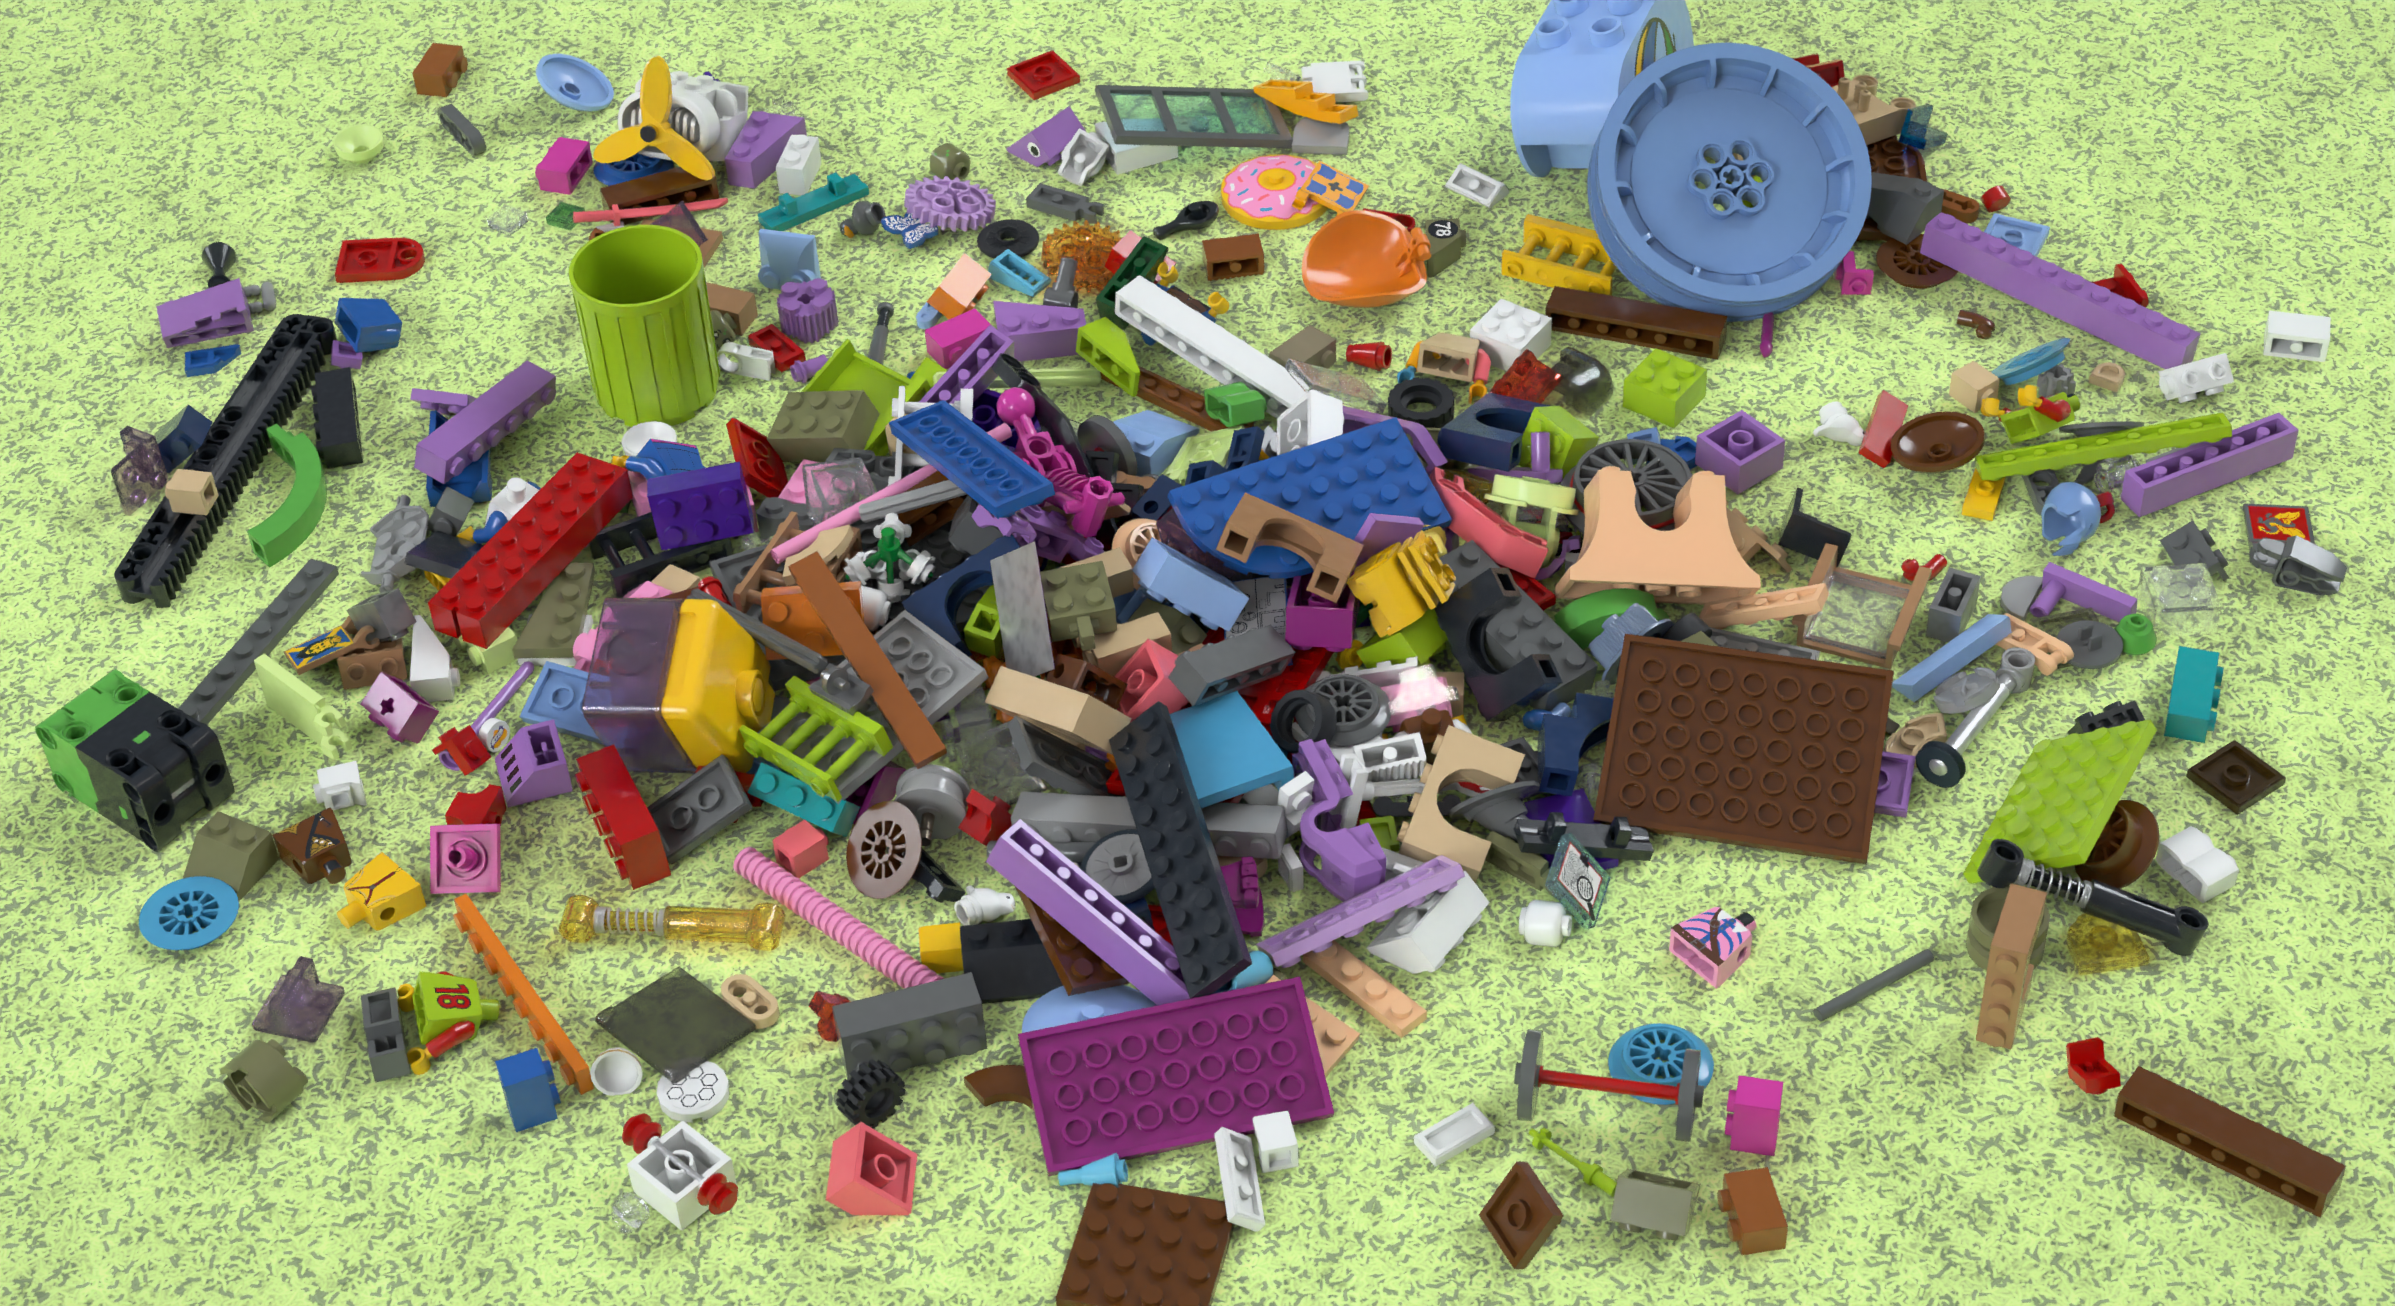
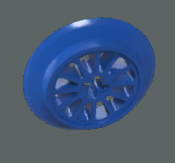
M637 153L627 159L613 163L596 162L593 172L600 182L610 186L673 169L674 163L671 160L644 156Z

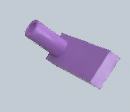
M1531 432V468L1514 467L1509 472L1483 466L1468 468V479L1476 477L1480 481L1494 482L1495 474L1518 478L1527 476L1548 480L1550 483H1557L1563 481V469H1550V432Z
M2049 562L2043 570L2042 592L2030 607V612L2033 616L2045 620L2062 598L2120 622L2123 617L2136 614L2138 599Z

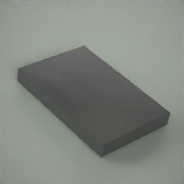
M723 754L647 807L659 830L669 864H674L753 808L729 759Z

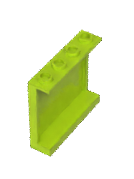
M846 339L834 351L825 365L816 372L813 379L801 392L864 390L879 412L878 419L864 450L873 451L875 456H886L889 448L885 426L894 418L892 417V399L899 398V386H905V402H919L931 387L927 379L919 375L911 380L862 355L855 350L851 341Z

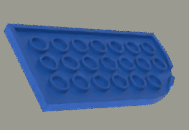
M1397 417L1169 490L1168 499L1181 525L1192 541L1204 553L1208 551L1223 561V566L1246 575L1248 572L1269 575V579L1292 578L1312 573L1314 570L1303 557L1278 546L1263 545L1256 547L1246 563L1216 550L1226 523L1245 492L1352 540L1355 539L1370 513L1420 518L1424 525H1430L1423 527V531L1437 526L1443 529L1450 526L1452 522L1450 514Z

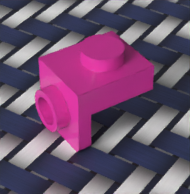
M1849 251L1834 272V279L1840 281L1841 295H1871L1874 277L1873 270L1856 269L1854 251Z

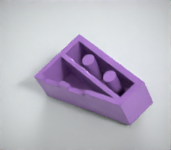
M753 111L725 157L728 184L756 188L776 171V165L791 135L802 134L807 136L805 118Z
M240 278L156 306L162 338L167 348L254 331L248 300Z
M993 301L996 329L1014 341V358L1019 362L1079 355L1075 351L1078 328L1086 325L1084 309Z

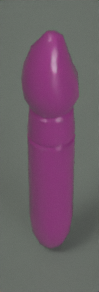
M1773 312L1764 314L1762 320L1761 343L1759 346L1764 358L1769 357L1773 351Z

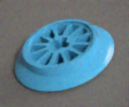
M2070 338L2054 340L2028 350L2001 364L1991 373L2002 379L2005 385L2016 384L2037 376L2065 359L2063 350L2069 344Z
M204 876L183 878L163 886L145 902L139 915V928L144 938L157 947L169 950L196 949L211 943L227 931L238 914L239 900L233 888L219 879Z
M1662 1023L1642 1025L1627 1031L1613 1044L1608 1058V1066L1612 1078L1677 1086V1083H1681L1686 1048L1701 1050L1698 1085L1704 1086V1089L1712 1078L1714 1062L1710 1050L1699 1037L1684 1028ZM1630 1095L1633 1098L1651 1104H1675L1673 1100Z

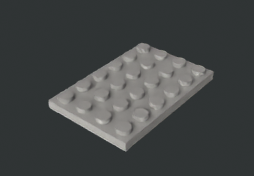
M906 610L901 612L873 636L931 725L936 723L989 678L983 667ZM847 659L838 665L844 668L847 673L858 678ZM871 696L868 699L872 705L864 715L884 727L893 748L885 756L874 750H866L835 781L843 797L841 800H845L904 750V747ZM806 711L804 713L799 712L771 741L781 746L812 715ZM829 724L826 726L821 725L793 754L803 759L834 727ZM850 736L843 738L815 767L825 772L857 740Z

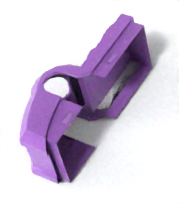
M1312 739L1299 742V753L1292 755L1294 778L1306 771L1314 779L1311 800L1314 804L1309 806L1302 814L1300 821V832L1303 839L1299 850L1300 861L1309 875L1315 877L1325 889L1344 902L1385 882L1386 856L1369 823L1349 829H1341L1342 816L1329 813V811L1336 809L1341 798L1353 795V792L1326 740L1313 743ZM1317 854L1322 859L1321 870L1314 865V858Z

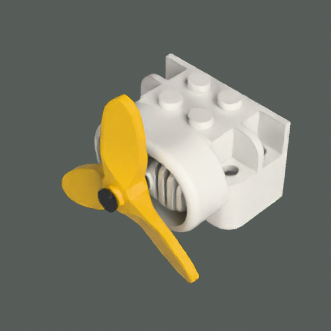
M655 56L646 64L642 79L636 83L635 93L628 96L619 109V131L604 139L596 147L593 157L600 163H613L639 153L644 156L674 161L682 169L702 180H711L715 177V171L708 160L725 161V157L747 122L748 86L714 81L713 77L708 75L691 77L684 71L670 73L666 61L661 56Z

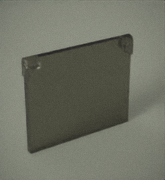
M680 966L614 1007H607L599 1012L595 1018V1022L673 1084L689 1076L690 1071L756 1030L755 1023Z

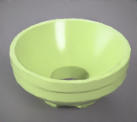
M358 124L347 127L337 133L334 137L333 145L337 155L342 159L352 163L364 164L372 161L380 153L384 146L382 131L376 126Z

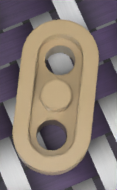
M736 974L728 977L722 983L721 993L724 1004L749 1026L763 1029L777 1022L780 1015L777 999L752 977L745 974Z

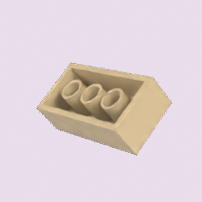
M1000 666L985 700V703L1013 718L1018 716L1049 733L1110 754L1113 753L1109 739L1126 727L1132 719L1088 694Z

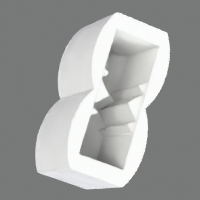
M2190 826L2159 843L2156 861L2159 866L2172 878L2180 881L2182 886L2200 902L2205 903L2235 886L2239 872L2235 860L2230 855L2215 848L2210 837L2200 830Z

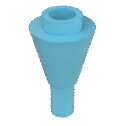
M1114 1153L1082 1166L1081 1169L1058 1172V1180L1060 1186L1081 1183L1092 1186L1093 1183L1101 1185L1109 1183L1118 1187V1184L1128 1181V1169L1125 1159L1120 1160L1118 1154Z

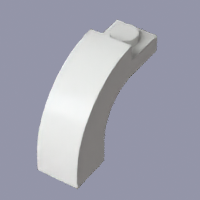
M1305 771L1280 787L1279 791L1269 784L1246 792L1238 804L1284 806L1288 829L1286 838L1300 830L1302 814L1309 806L1314 804L1311 801L1314 779Z

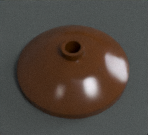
M1959 412L1929 413L1914 418L1901 426L1892 437L1891 451L1895 461L1909 470L1926 474L1944 473L1958 469L1973 460L1984 446L1985 433L1981 423L1969 415Z

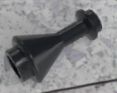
M214 242L209 244L202 251L201 257L203 263L213 272V276L208 280V288L231 281L225 276V272L235 263L236 253L226 243Z

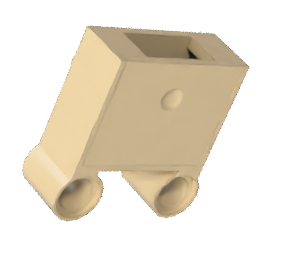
M1858 75L1851 81L1846 77H1842L1839 79L1838 85L1832 88L1852 112L1863 134L1866 145L1912 131L1916 103L1913 100L1898 97L1892 99L1889 105L1876 97L1878 80L1875 77Z

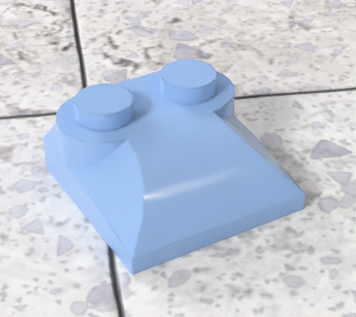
M768 229L759 230L762 267L758 273V278L765 287L781 290V286L786 282L802 283L805 281L808 283L816 278H821L815 235Z

